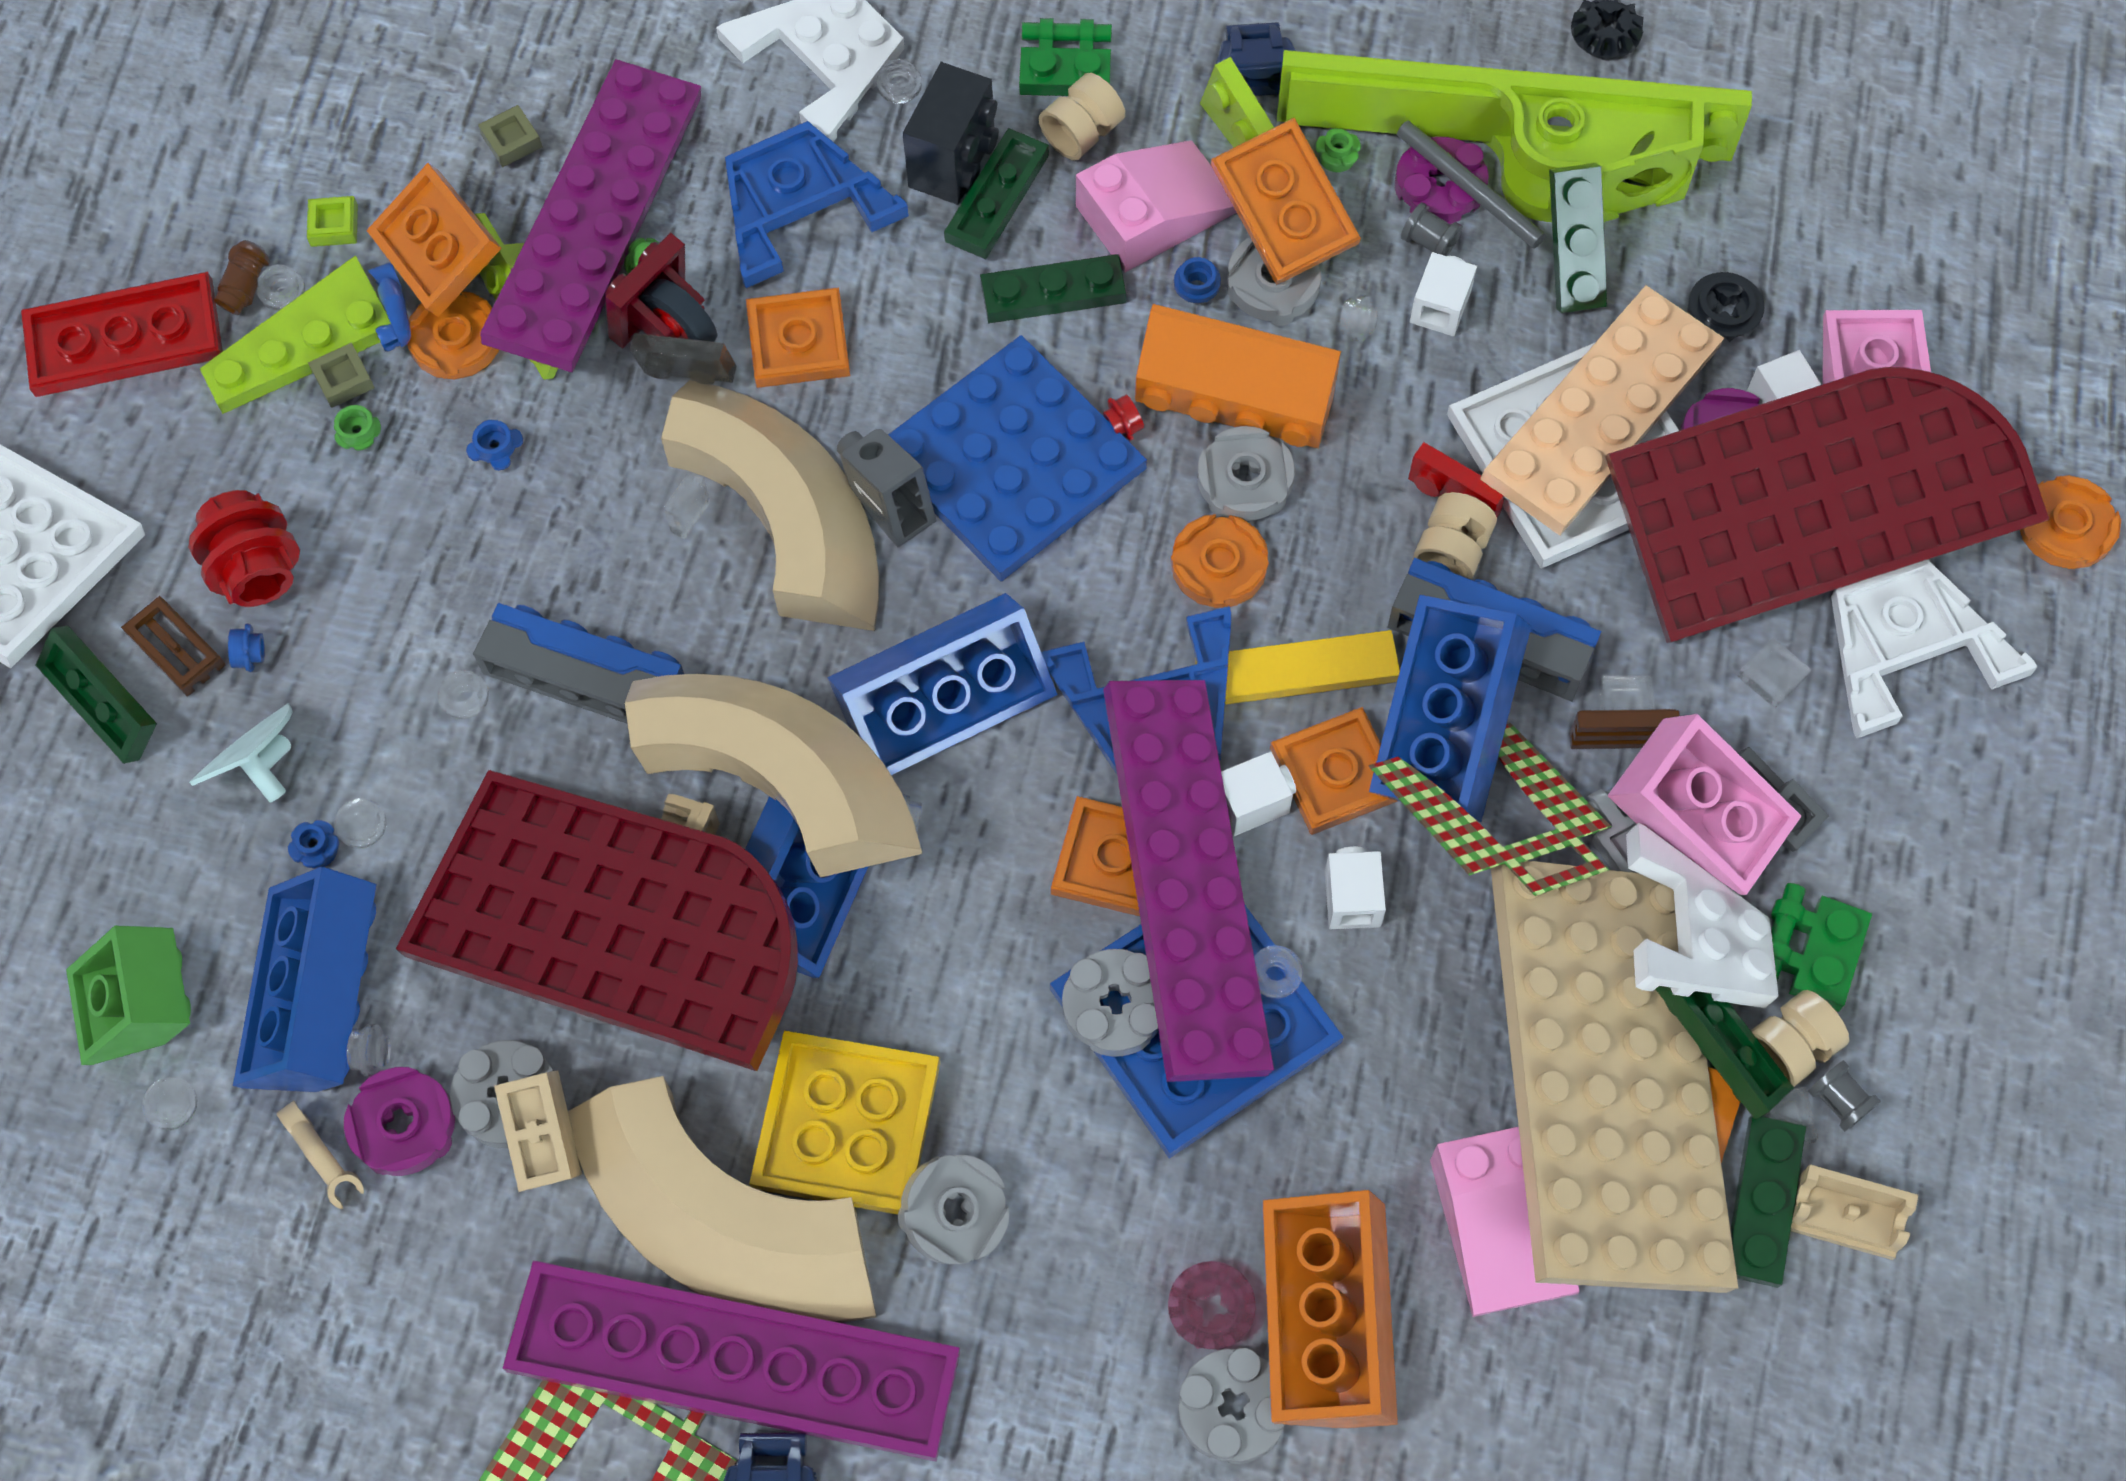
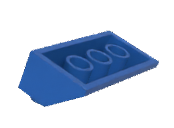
M1006 593L827 677L848 726L869 745L891 775L1058 695L1025 609Z
M1419 595L1376 763L1400 757L1441 788L1476 821L1482 822L1531 625L1516 613ZM1373 773L1369 792L1400 801L1383 781Z
M769 796L745 850L753 855L771 875L782 891L790 908L798 944L797 972L812 978H819L868 867L820 878L806 852L799 825L777 799L774 800Z
M321 866L269 888L233 1086L245 1089L319 1092L344 1083V1078L349 1072L352 1061L351 1052L349 1051L352 1029L360 1013V1004L357 999L361 977L368 964L366 945L369 928L376 916L374 897L377 884Z

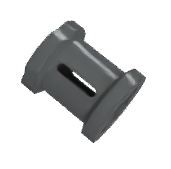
M1421 202L1405 223L1401 239L1406 242L1413 240L1434 253L1448 256L1458 241L1463 226L1457 222L1450 224L1429 212V206Z
M1843 1060L1821 1077L1808 1092L1812 1097H1821L1841 1119L1839 1126L1846 1132L1874 1109L1881 1100L1876 1095L1869 1096L1847 1072L1849 1066Z

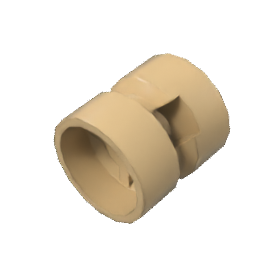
M1085 73L1068 89V97H1058L1039 115V125L1048 142L1060 154L1071 160H1079L1099 141L1100 136H1106L1125 118V108L1117 92L1107 81L1093 73Z
M1456 492L1444 493L1438 497L1428 521L1429 528L1424 530L1414 552L1413 559L1415 557L1425 562H1439L1447 566L1451 572L1472 580L1483 553L1481 550L1487 546L1497 522L1495 512L1484 502L1467 494Z
M1809 990L1801 991L1781 1007V1018L1769 1016L1751 1030L1794 1087L1814 1072L1816 1062H1827L1845 1048L1850 1041L1848 1030L1834 1008L1821 996Z

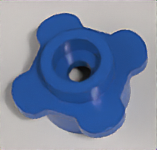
M486 420L474 430L473 442L468 444L466 452L472 461L482 460L490 463L494 470H504L510 466V456L515 448L523 444V436L517 429L509 430L508 426L501 421ZM499 443L498 447H491L492 444Z

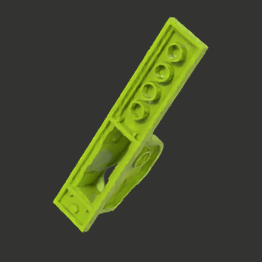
M1284 50L1277 121L1286 122L1295 117L1298 125L1397 134L1401 125L1409 120L1429 137H1450L1459 140L1480 141L1489 146L1500 161L1501 188L1508 203L1522 215L1543 222H1552L1549 169L1597 163L1601 166L1603 219L1606 222L1619 218L1618 214L1652 204H1656L1659 207L1684 200L1698 159L1709 162L1732 161L1752 107V91ZM1553 117H1563L1570 121L1572 127L1549 125L1547 121ZM1625 179L1633 180L1646 186L1633 185L1622 181Z

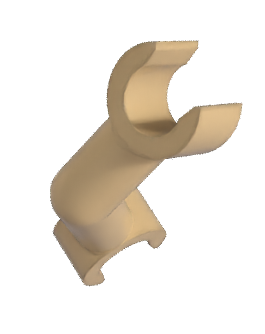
M294 1100L276 1113L308 1161L327 1184V1195L332 1205L343 1209L342 1202L335 1195L336 1186L343 1181L352 1182L361 1194H364L360 1178L353 1172L344 1171L315 1131V1127L306 1114L302 1113Z

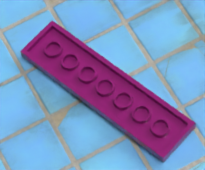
M615 59L480 332L481 344L573 373L604 307L607 288L619 275L625 257L629 253V246L635 240L699 104L701 99L700 85Z
M1205 680L1109 681L1103 691L1167 1082L1267 1076L1274 1070Z
M533 1260L502 1368L506 1373L790 1432L806 1433L807 1435L937 1462L960 1357V1347Z

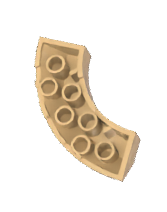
M689 380L672 396L661 436L669 467L702 475L724 487L728 485L747 501V505L760 519L775 545L776 567L773 594L778 615L875 631L879 606V570L875 542L861 501L849 486L847 476L839 464L808 432L774 408L747 395L720 386Z
M665 675L632 682L625 700L630 745L646 773L653 774L678 770L712 772L713 769L740 776L742 781L760 789L774 800L777 799L793 816L802 832L806 852L820 878L923 854L911 813L901 790L884 763L850 727L819 705L790 691L760 681L726 675Z
M664 1076L609 1087L568 1111L578 1159L584 1175L601 1207L635 1249L647 1261L672 1279L685 1285L696 1294L838 1323L877 1318L858 1216L852 1197L820 1201L789 1199L762 1192L729 1176L714 1165L696 1147L684 1131L677 1114L673 1093Z

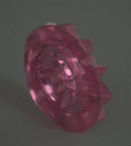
M1208 1261L1195 1264L1178 1276L1170 1290L1168 1315L1178 1336L1184 1338L1197 1349L1222 1350L1236 1342H1240L1250 1329L1255 1317L1256 1301L1250 1283L1241 1272L1225 1263ZM1216 1285L1221 1286L1219 1292L1221 1296L1220 1305L1226 1308L1227 1312L1235 1315L1233 1316L1228 1313L1225 1315L1216 1314L1213 1321H1209L1208 1327H1204L1203 1309L1197 1306L1196 1302L1189 1300V1298L1196 1301L1198 1299L1207 1300L1210 1294L1214 1293Z

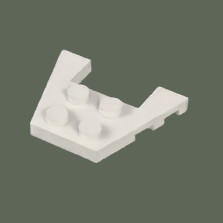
M792 0L722 23L716 27L718 39L742 63L778 39H781L830 89L829 92L802 109L799 114L801 123L810 122L833 142L837 138V130L846 119L851 120L859 109V101L869 88L874 89L905 49L904 38L866 0Z
M1928 559L1837 588L1831 595L1852 728L1856 739L1896 725L1902 718L1898 706L1881 677L1888 673L1963 646L1968 647L1991 690L2031 676L2037 668L2035 661L2026 652L2021 656L2004 640L2007 634L1994 622L1987 624L1968 605L1971 600Z
M1640 823L1634 826L1626 834L1628 869L1673 889L1679 952L1677 953L1649 939H1645L1633 950L1636 987L1652 992L1658 986L1671 987L1673 995L1689 997L1695 991L1712 993L1714 1001L1766 1008L1778 997L1770 918L1649 828Z

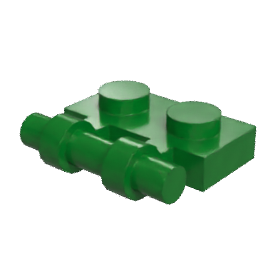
M1040 18V23L1022 22V40L1039 41V47H1021L1020 95L1069 96L1068 89L1085 73L1096 74L1110 84L1111 49H1093L1094 42L1111 43L1112 24H1094V19H1080V23H1054V18ZM1053 41L1080 42V47L1053 48Z
M1787 883L1782 898L1775 901L1771 912V918L1774 920L1771 934L1777 982L1781 970L1793 974L1794 978L1789 994L1796 996L1803 990L1812 991L1826 1000L1835 1011L1840 1012L1845 1006L1872 913L1823 895L1818 900L1814 912L1805 910L1802 902L1806 889L1795 883ZM1794 929L1807 934L1801 954L1789 947Z

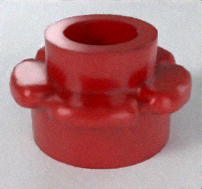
M1127 394L1116 400L1109 398L1107 401L1109 409L1103 412V416L1111 423L1116 434H1124L1126 439L1129 441L1133 440V434L1144 428L1143 420L1135 404Z

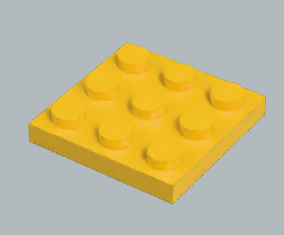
M784 1030L750 1178V1187L760 1191L817 1201L852 1197L854 1206L857 1208L898 1215L904 1188L911 1175L920 1167L940 1067V1057Z

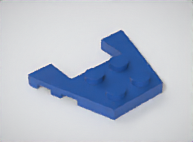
M808 121L725 157L740 270L745 288L784 272L782 261L769 240L767 233L850 197L871 233L909 216L908 206L897 194L893 196L881 186V181L869 171L863 172L849 160V154Z
M1230 606L1186 617V625L1197 661L1196 665L1130 680H1205L1219 761L1222 754L1232 621ZM1085 642L1041 652L1051 678L1117 774L1103 691L1105 687H1096Z

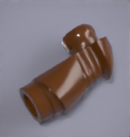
M243 240L230 249L228 265L217 287L219 292L214 299L218 306L234 315H240L244 307L252 305L258 287L257 278L263 266H269L270 264L269 257L262 247L248 240Z

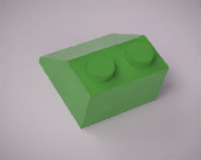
M115 925L66 969L81 1065H94L165 1045L190 1024L191 1004L184 991L181 974L182 954L176 946L173 928Z

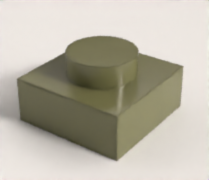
M519 105L478 124L481 136L502 168L543 147L539 135Z
M352 343L308 362L331 408L375 388Z

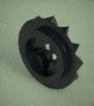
M1583 0L1580 8L1573 14L1571 33L1577 45L1585 52L1599 58H1619L1631 53L1639 45L1643 35L1644 17L1636 14L1635 3L1625 5L1620 0H1594L1592 2ZM1601 19L1606 23L1617 20L1615 29L1611 26L1599 29Z
M1717 272L1701 278L1693 286L1689 295L1687 312L1691 313L1694 318L1722 337H1726L1728 342H1731L1735 337H1748L1753 329L1760 324L1765 307L1762 294L1750 280L1734 273ZM1718 301L1723 306L1737 303L1731 315L1726 311L1714 313Z

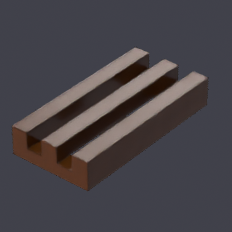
M158 596L121 626L126 635L187 697L195 691L192 686L198 681L204 684L210 679L208 675L210 671L214 668L220 671L226 666L222 658L161 596ZM161 612L205 657L200 663H197L153 618L157 613ZM145 625L188 668L189 672L182 676L138 629Z
M1676 709L1581 710L1577 712L1569 733L1571 749L1642 748L1663 719L1678 717L1680 713Z

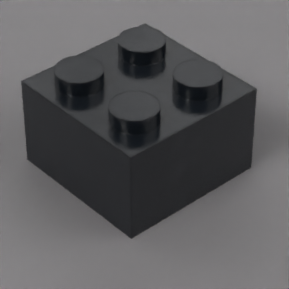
M940 62L903 131L909 188L959 205L966 189L970 190L979 176L980 162L984 155H990L997 144L999 129L994 127V118L998 103L996 100H993L992 79Z

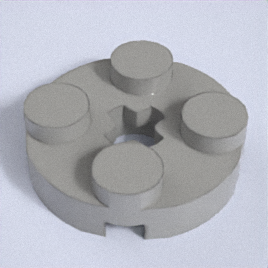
M1251 238L1244 240L1232 253L1228 265V296L1230 300L1248 315L1260 320L1270 321L1277 326H1284L1291 323L1294 317L1306 312L1317 299L1321 284V271L1318 265L1276 285L1266 281L1263 273H1270Z
M1251 426L1234 427L1224 430L1215 436V442L1210 444L1206 451L1205 448L1202 451L1198 461V487L1202 497L1209 504L1210 511L1216 514L1217 517L1229 518V515L1240 517L1245 521L1258 520L1283 510L1293 488L1295 464L1287 446L1283 442L1280 446L1277 441L1269 438V432ZM1247 465L1250 472L1259 473V476L1252 478V481H1241L1234 474L1239 473L1240 466Z
M1107 949L1095 952L1073 965L1070 976L1064 985L1062 1006L1065 1023L1076 1039L1078 1037L1083 1043L1089 1045L1091 1050L1105 1056H1126L1146 1047L1159 1031L1147 956L1123 949ZM1110 991H1119L1121 996H1128L1131 1002L1122 1006V1013L1112 1014L1110 1006H1101L1100 1000L1107 998Z
M495 1041L483 1045L479 1049L468 1051L460 1059L459 1069L451 1083L450 1101L453 1114L469 1135L475 1137L477 1141L493 1148H508L497 1098L491 1097L493 1090H495L494 1086L503 1082H510L554 1070L538 1048L520 1041Z
M970 1155L937 1156L929 1162L922 1164L909 1178L901 1198L898 1223L900 1228L906 1232L913 1247L932 1261L941 1264H961L978 1260L990 1254L998 1246L1008 1227L1009 1207H1005V1196L1002 1189H1005V1186L999 1174L989 1164L979 1158ZM960 1195L964 1199L961 1208L966 1212L965 1219L963 1221L953 1219L951 1222H948L945 1218L946 1210L944 1209V1203L946 1199L954 1200Z
M1248 1348L1222 1349L1212 1352L1198 1360L1190 1368L1180 1387L1178 1418L1181 1429L1187 1440L1199 1453L1209 1458L1213 1457L1218 1461H1227L1231 1464H1245L1261 1458L1277 1444L1285 1424L1272 1423L1269 1362L1259 1357L1256 1352ZM1231 1391L1235 1397L1243 1395L1247 1399L1248 1403L1243 1407L1245 1415L1243 1419L1237 1421L1232 1414L1223 1417L1219 1413L1218 1408L1224 1404L1222 1395L1226 1392Z

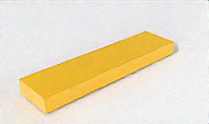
M1392 630L1229 651L1225 705L1397 682L1400 668Z

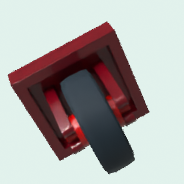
M671 232L660 243L653 242L647 246L639 257L638 265L628 275L624 273L618 275L607 288L608 337L623 349L642 330L664 347L671 343L686 354L701 356L713 345L718 334L714 323L702 305L705 299L685 281V244Z

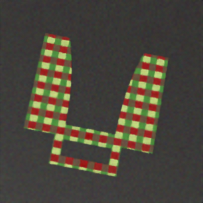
M1511 723L1506 724L1498 758L1520 788L1556 829L1504 847L1455 800L1400 757L1369 765L1371 770L1469 876L1505 864L1534 896L1609 870L1580 838L1611 828L1612 826ZM1572 846L1587 862L1539 880H1535L1520 864Z
M542 1380L479 1481H545L585 1431L602 1403L671 1444L652 1481H723L728 1468L735 1465L737 1460L694 1435L706 1416L704 1413L690 1411L685 1420L682 1421L651 1402Z

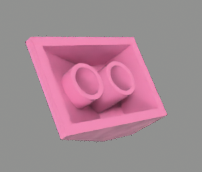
M1192 140L1117 153L1076 174V208L1110 254L1119 255L1121 269L1124 273L1237 213L1212 166Z
M1825 310L1823 315L1822 385L1866 370L1883 367H1905L1931 372L1922 310Z
M1698 714L1663 719L1608 794V797L1636 824L1640 823L1649 828L1740 895L1748 894L1801 818V815Z
M1519 1127L1437 1144L1430 1163L1472 1317L1578 1294L1580 1292L1578 1285L1535 1283Z

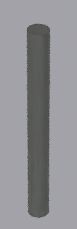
M1409 120L1401 125L1397 136L1533 249L1542 243L1546 234Z

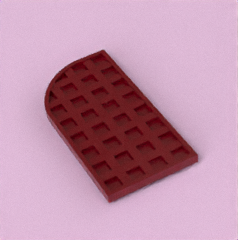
M1883 367L1866 370L1627 447L1605 456L1667 643L2050 520L2026 448L2008 420L1991 403L1963 384L1939 374L1905 367Z
M492 770L487 771L396 947V950L406 958L754 1071H758L791 999L798 965V944L795 924L786 899L766 869L753 855L737 843L721 836Z

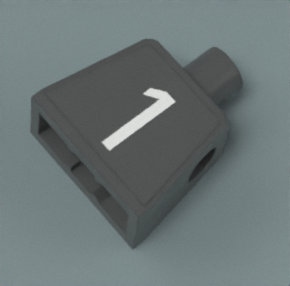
M875 429L865 437L859 432L853 431L841 438L837 445V452L841 455L849 486L861 501L864 509L897 547L936 522L923 467L882 429ZM893 491L896 493L894 498L892 496Z

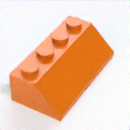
M1153 304L1136 374L1135 401L1143 403L1148 408L1156 411L1171 410L1190 415L1193 419L1203 423L1217 422L1233 427L1251 426L1261 428L1269 432V436L1282 439L1289 445L1296 447L1310 446L1319 449L1333 403L1341 351Z
M1370 1190L1263 1200L1272 1423L1343 1429L1398 1425L1385 1204Z

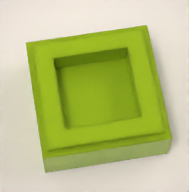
M354 196L308 199L307 240L311 247L357 244L358 204Z

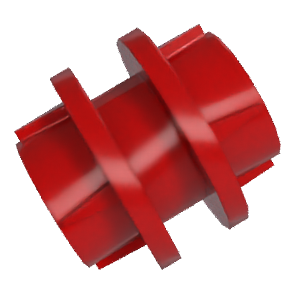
M233 490L209 498L200 507L195 519L197 527L190 535L188 548L197 564L202 565L201 576L211 592L225 596L230 605L235 603L242 607H255L279 599L280 596L288 591L293 584L294 576L291 570L299 560L300 548L292 533L286 531L287 521L279 506L263 501L259 493L254 495L246 490Z

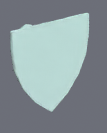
M287 703L241 736L203 768L189 783L194 786L240 766L270 803L281 797L286 792V789L270 769L291 749L289 740L283 735H277L293 713L290 704Z

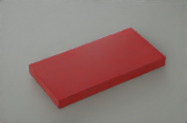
M203 272L21 310L29 389L35 397L211 361L222 353L223 350L217 307L214 302L213 280L210 274Z

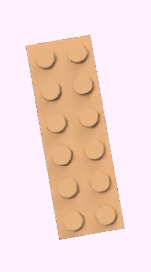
M1645 285L1484 469L1480 480L1561 536L1611 477L1605 456L1639 444L1717 352L1724 337Z

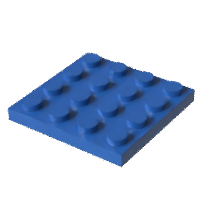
M1022 335L888 434L923 467L934 513L1000 582L1147 469V459L1121 433L1116 434L1111 423Z
M1246 905L1245 909L1274 1070L1270 1074L1260 1077L1167 1082L1159 1031L1146 1047L1130 1055L1114 1057L1101 1055L1093 1051L1169 1159L1340 1045L1344 1038ZM1140 924L1102 950L1123 949L1146 955L1142 925ZM1071 970L1050 983V991L1061 1006L1064 985L1070 976ZM1110 991L1107 998L1100 1000L1101 1006H1110L1112 1014L1122 1013V1006L1126 1003H1131L1128 996H1121L1119 991Z

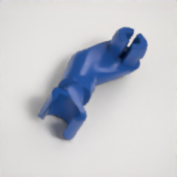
M386 263L370 269L368 272L376 279L379 298L391 322L388 325H382L375 329L385 352H389L398 346L404 347L407 345L411 338V330L405 299L401 290L402 286L393 265Z

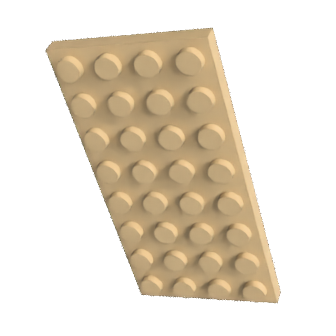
M1537 861L1520 863L1535 880L1576 867ZM1505 864L1491 868L1535 1283L1727 1293L1738 1289L1707 1058L1702 1054L1699 1046L1678 1018L1670 1012L1656 990L1653 992L1641 990L1635 984L1633 950L1645 939H1649L1679 953L1673 889L1639 873L1608 870L1534 896Z

